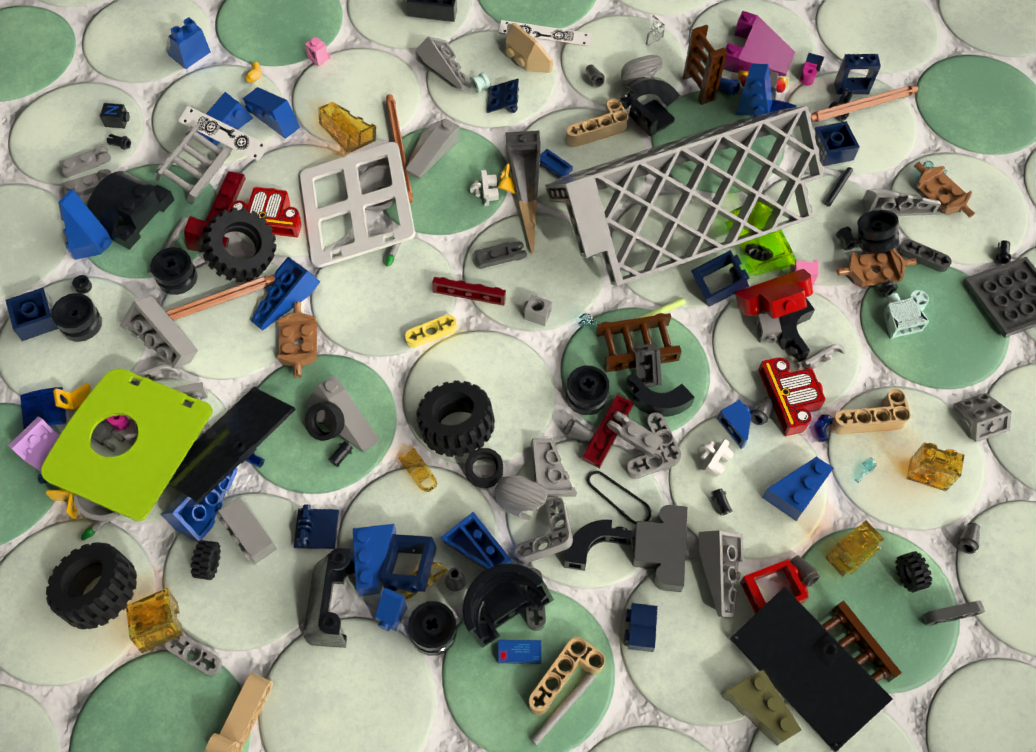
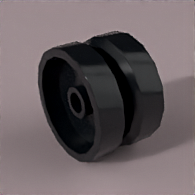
M873 210L863 214L858 219L859 247L863 251L874 254L885 253L893 250L899 244V220L895 213L887 210Z
M170 247L161 250L152 258L150 264L151 273L163 292L179 295L189 291L196 284L197 270L190 255L185 250Z
M72 293L63 296L52 308L51 317L60 332L68 340L75 342L86 341L93 338L102 326V317L92 300L84 294Z
M584 365L573 370L567 379L566 401L568 406L574 412L581 415H593L604 408L609 393V379L601 369L594 366Z
M428 601L420 604L412 611L408 621V630L413 645L421 653L428 656H438L447 652L454 645L457 638L456 619L452 610L447 605L438 601Z

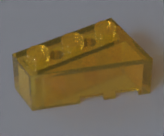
M334 102L318 108L319 124L347 153H351L376 141V125L367 124L363 121V118L351 115L349 110Z

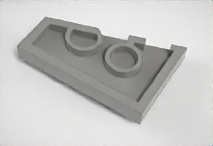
M533 438L531 446L535 482L547 489V497H576L575 487H572L569 474L561 463V457L552 438Z

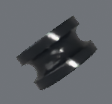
M846 88L839 102L848 103L854 91L849 92Z
M85 275L77 276L72 282L73 287L80 294L88 293L92 288L91 281Z
M892 279L886 281L879 288V291L883 292L884 297L890 296L898 288L896 284H893L894 281Z

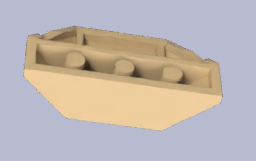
M509 23L506 33L505 51L507 56L512 58L527 72H552L553 59L547 55L538 41L516 23Z

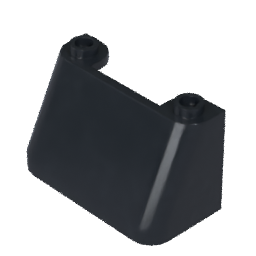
M334 549L314 566L303 632L304 638L309 645L346 648L347 635L340 632L341 620L336 613L330 612L333 585L344 584L347 576L355 575L354 555L351 549Z

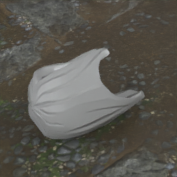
M647 55L627 62L621 69L620 78L623 85L630 90L627 85L633 80L646 76L654 77L657 71L662 68L663 62L661 57L658 55Z
M511 475L503 477L495 487L496 501L502 509L523 520H529L531 516L522 511L539 509L548 496L547 489L544 486L522 476Z

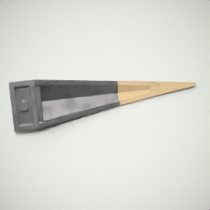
M540 131L505 132L507 156L530 252L533 255L541 153Z

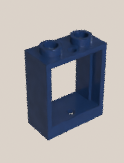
M845 54L834 81L836 94L842 95L846 88L849 92L854 91L853 95L869 94L881 67L878 54ZM869 69L866 77L848 78L850 70Z
M731 250L691 270L709 307L734 295L736 291L749 287L747 280L750 278L745 269L741 270L739 265L742 263L738 255L734 256ZM732 263L740 280L711 294L703 278Z
M392 534L379 577L384 588L391 591L407 590L411 593L426 591L437 550L432 537ZM398 553L422 554L416 576L393 574Z

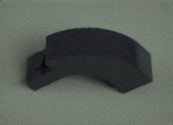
M646 76L630 82L627 85L630 91L622 94L619 101L626 110L633 100L645 94H654L668 107L680 94L665 80Z
M807 298L806 308L786 314L779 321L782 333L778 342L782 350L790 348L791 354L799 362L806 359L810 352V349L797 330V325L810 320L815 311Z
M634 372L627 376L626 388L630 394H634L632 402H634L638 409L647 414L660 413L663 417L674 416L684 412L693 404L695 397L683 384L669 392L658 393L647 388Z
M597 520L586 524L572 537L573 543L567 549L564 568L585 571L587 554L593 546L603 542L630 545L632 531L625 527L612 528V520Z

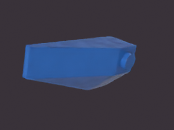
M70 189L58 202L61 220L65 223L63 233L67 236L68 241L65 243L66 249L75 260L101 255L109 248L113 241L106 229L76 192Z
M287 257L274 274L275 280L272 286H268L266 290L268 294L265 300L260 302L251 320L262 331L294 308V302H302L309 297L320 283L316 277L290 257Z
M235 468L199 504L181 493L160 515L173 529L196 542L201 541L214 526L216 514L223 505L224 496L229 491L238 469Z

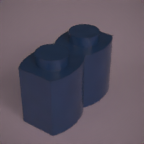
M632 603L631 609L626 610V622H629V630L625 629L624 643H628V649L654 652L658 606Z

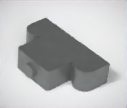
M663 506L660 509L657 523L638 521L634 537L631 538L630 549L633 550V566L657 569L653 580L655 586L660 590L682 592L684 588L688 510L686 506Z

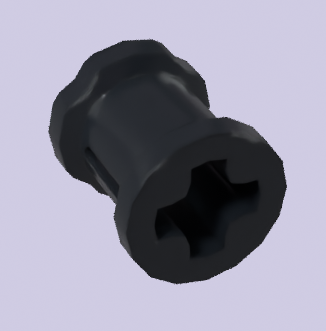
M844 227L836 234V237L841 240L846 251L855 248L859 243L858 239L852 235L850 227Z

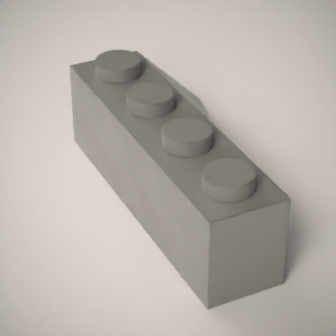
M150 296L133 301L120 327L131 331V335L135 339L140 338L145 342L144 346L155 350L156 355L172 368L191 363L198 352L197 348L154 298Z

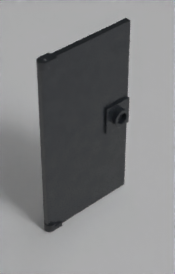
M254 386L193 443L168 484L199 504L240 463L242 464L257 450L256 448L296 410L295 407Z
M786 587L782 588L730 638L759 671H765L774 687L834 752L839 751L849 739L893 700L880 684Z

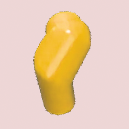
M253 62L251 64L252 70L245 75V80L248 83L261 78L262 73L258 62Z

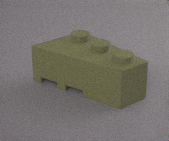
M764 670L728 689L722 695L726 701L728 700L743 716L745 715L751 720L755 727L777 746L802 730Z

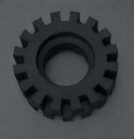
M199 540L195 546L196 549L193 551L194 556L191 558L193 560L191 563V574L194 578L212 580L218 571L217 567H219L218 562L221 557L219 556L221 553L219 542Z
M913 551L896 558L895 563L897 566L895 567L898 570L897 575L900 576V582L904 583L905 589L907 588L909 592L914 593L929 588L932 585L930 582L932 581L930 576L932 573L928 570L929 565L925 563L926 559L922 558V554Z

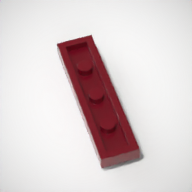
M227 172L205 220L206 222L210 223L212 218L219 215L220 212L228 211L230 204L237 200L246 180L245 174Z
M445 277L433 278V293L505 306L506 290L499 287L492 288L482 284L466 283L461 280H449Z
M616 395L584 453L583 461L599 469L601 468L618 434L608 428L607 423L613 421L623 427V424L617 421L613 415L618 411L628 417L634 402Z

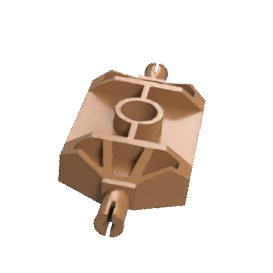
M920 161L914 165V168L921 173V178L916 187L927 198L940 201L939 209L948 215L963 211L969 218L975 214L967 205L972 191L964 192L943 172L944 166L928 169ZM938 191L944 192L946 195H941Z
M895 249L879 254L855 255L856 253L852 252L848 267L837 268L836 273L837 276L848 274L855 285L859 287L880 285L891 279L895 283L901 282L903 279L905 267L916 266L917 261L916 258L903 259ZM870 268H875V269H877V270L879 271V273H875L874 271H871Z
M294 302V312L278 319L279 355H277V358L281 364L293 367L294 378H297V375L298 378H301V368L305 365L313 364L317 360L316 317L301 312V302ZM303 340L301 345H294L295 341Z

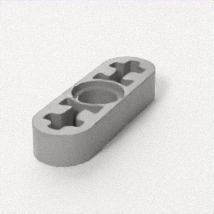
M172 633L166 638V649L176 657L207 676L212 677L220 673L222 662L213 653L180 633ZM179 640L185 647L184 650L177 646L174 647L172 642ZM192 649L199 650V656L195 660L188 659V653ZM205 658L210 663L214 662L216 667L208 670V666L202 661Z

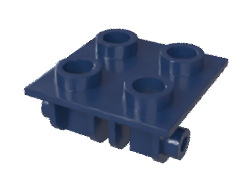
M518 78L489 87L487 113L508 108L510 113H515L518 110Z
M304 504L301 509L298 508L293 548L335 549L339 509H311V505Z

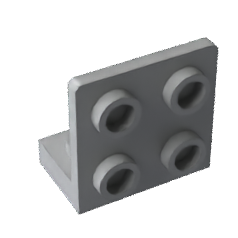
M987 393L953 404L954 409L972 422L971 439L975 442L1010 431L1012 411Z

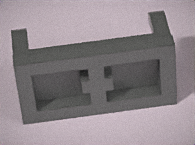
M652 343L634 346L636 376L646 387L662 386L660 350L657 345Z

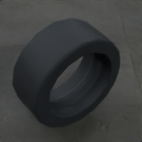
M322 402L308 409L304 422L309 435L314 439L325 441L338 436L342 432L345 420L341 409L336 404ZM320 410L327 411L332 417L333 427L330 432L322 431L317 424V413Z
M490 448L475 450L466 460L465 469L468 480L479 488L495 486L503 476L501 456ZM490 459L495 462L496 472L490 477L481 478L474 474L473 465L477 460Z

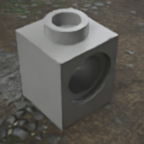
M531 295L529 301H525L523 305L524 319L545 326L552 311V301Z
M767 313L758 314L755 327L759 342L773 343L778 341L782 333L779 318L773 319Z

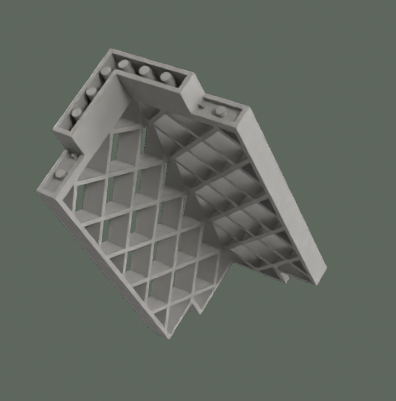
M808 106L772 111L757 117L733 121L556 178L555 182L546 184L545 187L550 202H566L580 255L582 257H589L602 252L611 285L619 286L812 219V206L809 203L808 189L805 183L824 176L823 165L819 158V148L815 140V130L811 123V112ZM795 126H800L803 144L790 136ZM773 135L777 139L767 159L750 149L755 138ZM786 144L801 153L791 174L775 165ZM732 147L737 153L727 173L710 163L714 152ZM746 157L762 166L752 188L735 178ZM692 161L697 166L686 186L668 176L673 165ZM809 165L811 175L802 178L807 166ZM705 170L722 179L712 202L694 192ZM771 172L787 181L777 202L761 194ZM648 174L656 177L645 200L626 190L632 178ZM664 183L682 193L672 215L653 206ZM731 185L748 194L737 216L721 207ZM610 188L615 192L604 212L598 190ZM794 192L800 216L786 209ZM622 196L641 206L630 230L611 220ZM691 198L708 208L697 230L680 221ZM757 200L773 209L764 228L760 230L746 222ZM649 212L668 222L657 244L638 235ZM717 214L733 222L725 241L722 243H718L706 236ZM782 215L789 219L779 223ZM608 225L627 235L617 256ZM676 227L694 236L685 255L677 257L665 250ZM742 229H745L746 231L750 232L748 234L739 236ZM635 240L653 250L644 270L638 272L623 264ZM702 242L710 246L702 250H699ZM661 256L670 259V261L658 264ZM620 269L629 273V275L622 277Z

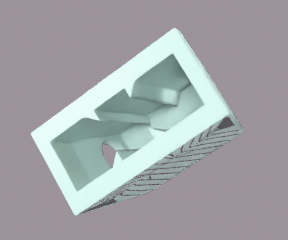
M897 293L887 298L889 304L885 308L883 316L890 339L924 330L929 320L913 299L901 300Z

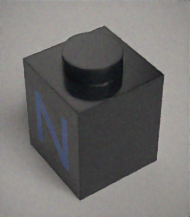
M104 103L100 118L105 127L125 129L127 122H129L130 114L127 112L124 104Z

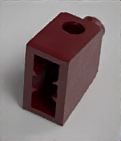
M189 216L184 229L187 250L203 252L201 249L202 238L209 222ZM223 236L224 248L228 247L229 238Z

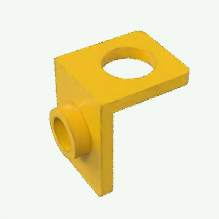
M507 163L500 173L498 188L517 195L513 178L508 176L510 164Z
M85 383L71 393L57 388L54 389L56 406L71 411L77 410L90 394V384ZM60 395L66 398L67 404L61 401Z
M61 488L46 491V495L53 501H68L66 513L72 519H77L78 509L75 504L74 510H72L74 502L72 493Z

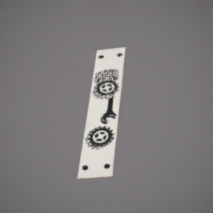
M501 20L498 33L506 34L507 25L509 23H516L533 38L590 46L593 35L592 33Z
M190 106L186 107L178 120L193 128L199 123V132L257 161H260L269 146Z

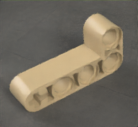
M615 98L609 99L606 103L605 115L568 126L566 144L570 147H578L625 132L628 114L622 103Z
M894 388L883 399V407L838 411L830 423V428L836 434L899 430L904 427L911 416L906 396L902 390Z
M580 637L572 638L530 695L529 710L531 713L539 716L543 715L578 666L593 675L599 674L605 664V657L602 652ZM578 645L582 648V652L575 654L572 652L571 647ZM591 658L598 659L600 666H591L589 660ZM560 663H567L570 666V670L563 672L559 669L558 665ZM553 680L557 683L558 687L550 690L546 687V682ZM542 693H544L543 707L541 705L535 707V701H539Z
M254 673L248 676L220 734L214 733L211 736L205 752L242 751L272 689L273 681Z

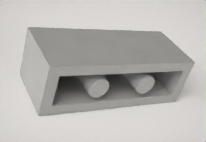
M240 497L219 510L222 516L219 521L225 529L230 527L233 532L230 536L237 545L239 543L242 544L244 549L241 551L247 560L252 558L255 564H257L277 550L272 540Z

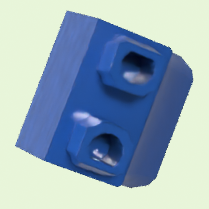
M190 17L184 20L183 27L174 26L171 28V35H169L170 46L167 48L168 55L185 69L211 53L202 29Z

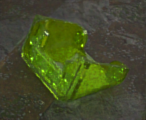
M757 200L746 222L759 230L763 229L773 211ZM742 206L731 211L730 213L737 216ZM728 220L725 224L730 231L733 222ZM742 229L739 236L748 234L750 232L746 231L745 229ZM781 229L740 243L748 262L745 266L749 274L753 273L754 276L789 268L791 264L795 265L797 261ZM753 243L765 246L774 253L773 258L765 262L755 260L747 255L745 248L748 244Z

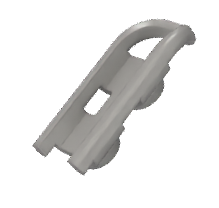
M834 344L799 362L797 366L798 368L814 369L819 366L817 362L820 360L826 362L833 358L832 353L834 351L844 354L845 350L842 345Z
M163 364L137 373V375L158 381L164 378V371H173L177 375H180V372L169 364ZM133 379L131 381V383L136 386H138L141 382L136 379Z

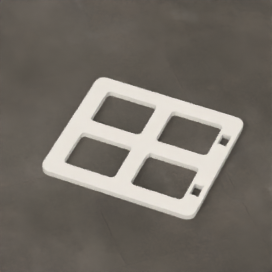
M389 142L305 169L301 172L300 179L311 260L315 267H324L414 238L415 228L397 143ZM388 157L392 185L362 195L358 167ZM344 171L348 199L318 209L314 181ZM396 199L400 228L370 238L365 208L387 200ZM351 213L354 243L324 252L320 227L321 221ZM395 237V239L385 242V238ZM339 252L342 253V255H341V256H338V257H334V258H333V256H332L333 254H336V253H339Z

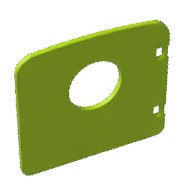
M113 369L105 374L72 416L41 467V474L48 483L134 521H143L149 515L211 417L213 409L207 402L190 397L185 393L146 377H141L129 370ZM136 379L141 382L136 386L131 384V381ZM185 400L193 403L191 408L182 405ZM119 415L133 419L138 426V437L128 451L118 456L105 457L97 454L92 449L91 435L101 421Z

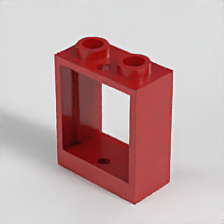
M789 559L745 575L740 581L755 614L767 604L755 580L784 570L796 594L795 598L801 604L809 598L806 585L801 583L798 577V570L794 564H791Z

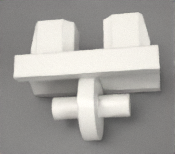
M481 170L482 183L475 180L474 184L470 186V192L476 195V197H480L483 193L484 206H489V201L499 200L498 188L488 189V187L497 186L496 175H487L486 170Z
M724 439L722 443L717 442L714 444L710 441L708 445L701 444L699 447L702 453L700 458L705 461L699 471L703 474L709 472L716 477L721 475L725 467L718 462L719 459L728 462L734 455L732 450L727 447L730 442Z

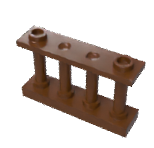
M708 25L692 29L682 76L683 80L692 78L699 87L698 101L701 105L716 100L727 55L725 48L714 50L706 39ZM704 48L708 52V56L703 51ZM698 72L703 77V80L699 77Z
M659 313L655 316L597 324L596 336H604L609 354L608 357H605V372L636 368L635 350L630 332L641 330L644 345L652 344L648 331L651 328L659 327L664 348H659L661 364L679 361L682 352L680 345H671L666 326H669L671 313ZM613 334H623L627 354H616L612 339Z
M844 600L831 610L834 616L822 624V626L827 631L838 624H842L846 628L848 634L838 642L844 648L853 641L857 642L862 649V653L854 659L860 665L867 660L872 661L877 667V671L871 676L877 682L882 678L890 682L902 673Z

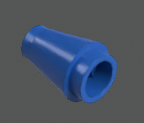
M721 77L718 88L729 96H735L739 91L740 83L734 79Z

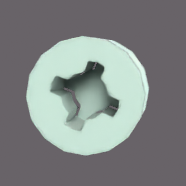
M484 72L479 73L477 77L473 76L470 78L471 85L477 93L481 92L483 88L487 89L490 87L489 79Z
M921 290L913 291L909 297L917 301L916 304L922 311L929 302L928 295Z

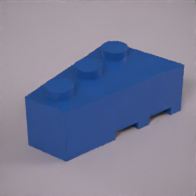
M751 63L736 115L760 116L770 112L773 101L769 64Z
M259 87L242 98L246 104L245 108L250 114H253L285 139L300 128L288 100Z
M226 92L206 113V115L237 130L253 119L245 108ZM198 131L200 135L216 146L221 143Z
M816 456L767 488L762 498L797 521L834 468Z
M474 512L440 537L446 545L485 570L499 564H514Z
M395 524L353 528L356 590L359 597L381 594L383 584L379 577L392 534H396Z

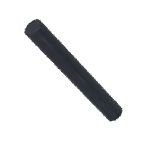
M847 167L826 199V206L832 205L852 174L853 169L851 167Z

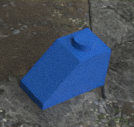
M738 400L721 410L717 420L740 449H742L748 440L751 413L749 408Z
M387 588L383 589L375 614L376 622L381 629L390 631V629L397 630L407 610L404 596Z

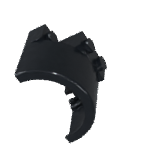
M117 171L109 174L99 182L89 198L87 207L106 229L112 241L130 250L141 238L140 231L159 210L164 212L172 204L174 197L171 191L159 185L153 186L128 172ZM120 217L123 218L126 224L118 226Z
M499 564L483 571L469 586L463 602V619L469 634L483 648L500 637L497 631L498 627L532 605L537 612L554 599L545 582L533 570L519 564ZM519 584L528 586V591L524 593ZM482 609L487 614V619L481 618Z

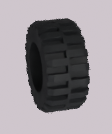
M231 208L229 212L227 210L220 212L219 215L212 218L202 238L201 249L204 252V260L209 261V268L211 270L215 268L218 276L221 277L223 274L226 276V280L229 281L232 278H235L236 282H242L244 279L250 281L254 277L260 276L273 260L277 247L274 243L276 236L271 234L273 230L271 225L267 226L265 224L267 220L263 217L261 219L257 217L258 213L254 211L252 213L247 212L248 209L242 208L240 211L237 208ZM229 232H240L247 235L254 243L256 251L254 256L248 259L232 256L223 246V236Z
M455 380L453 383L444 382L443 385L433 387V391H428L424 395L425 399H421L416 415L423 441L429 449L435 450L440 455L446 454L447 457H453V455L462 457L466 453H474L475 449L482 448L484 442L489 441L495 428V418L490 398L478 385H471V382L467 381L461 383L459 380ZM467 412L471 414L466 421L460 424H441V421L452 413Z
M95 542L91 543V545H82L80 549L72 550L71 554L67 557L64 556L60 560L61 563L53 569L54 573L48 579L49 586L46 587V600L50 609L69 625L83 630L98 628V625L104 626L109 623L110 619L118 617V613L122 609L125 610L128 606L127 602L132 600L134 596L133 590L136 589L137 573L132 562L114 546L108 543ZM101 576L94 588L83 595L87 586Z

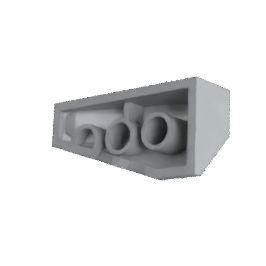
M428 36L416 49L419 59L460 90L470 91L471 87L467 78L460 72V63L455 62L456 55L448 42Z
M448 119L431 124L422 132L405 172L420 179L459 141L460 126Z
M868 189L862 199L865 213L873 210H887L895 213L897 216L935 215L941 205L940 201L887 189Z
M335 375L319 384L304 404L307 409L322 402L336 404L341 409L345 420L344 428L339 435L362 452L380 442ZM320 410L317 413V422L324 424L332 430V417L327 411Z
M721 530L699 532V554L718 617H734L738 595L735 585L736 580H740L741 573L738 572L739 562H743L744 556L743 534Z

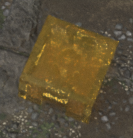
M924 442L910 458L906 479L947 491L961 477L965 455L953 449L944 451L938 449L936 444Z
M866 520L840 540L825 558L842 577L848 572L852 575L864 562L867 563L881 549L879 545L883 542L884 538Z
M168 588L133 602L126 607L129 637L141 653L183 635L182 624L177 619V614L180 613L178 602Z

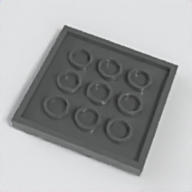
M1027 257L974 274L963 280L964 285L1004 338L1036 327V268Z

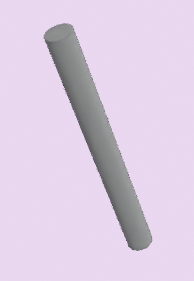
M186 217L180 219L163 249L174 246L187 224L188 219Z
M590 672L530 739L536 746L596 679Z

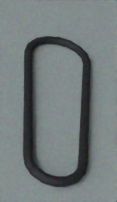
M593 471L588 475V485L594 491H596L602 498H604L609 504H611L617 511H619L624 517H626L630 522L637 524L638 521L631 519L626 513H624L619 507H617L611 500H609L604 494H602L596 487H594L591 484L590 478L593 474H600L601 476H603L604 478L618 486L620 489L634 497L636 500L644 504L649 511L648 517L644 521H649V519L651 518L652 511L650 506L645 501H643L642 499L634 495L632 492H630L629 490H627L626 488H624L616 481H614L613 479H611L610 477H608L600 471Z

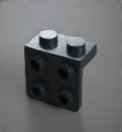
M637 99L631 102L629 116L649 136L661 131L675 121V118L657 100H652L645 105H642Z

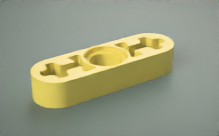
M444 315L409 329L405 334L406 344L409 347L416 348L453 333L457 328L455 317ZM434 328L436 332L430 335L426 333V330ZM411 336H414L417 340L411 339Z

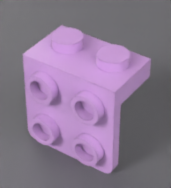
M37 417L8 447L22 460L41 472V467L60 434L55 432L43 419Z

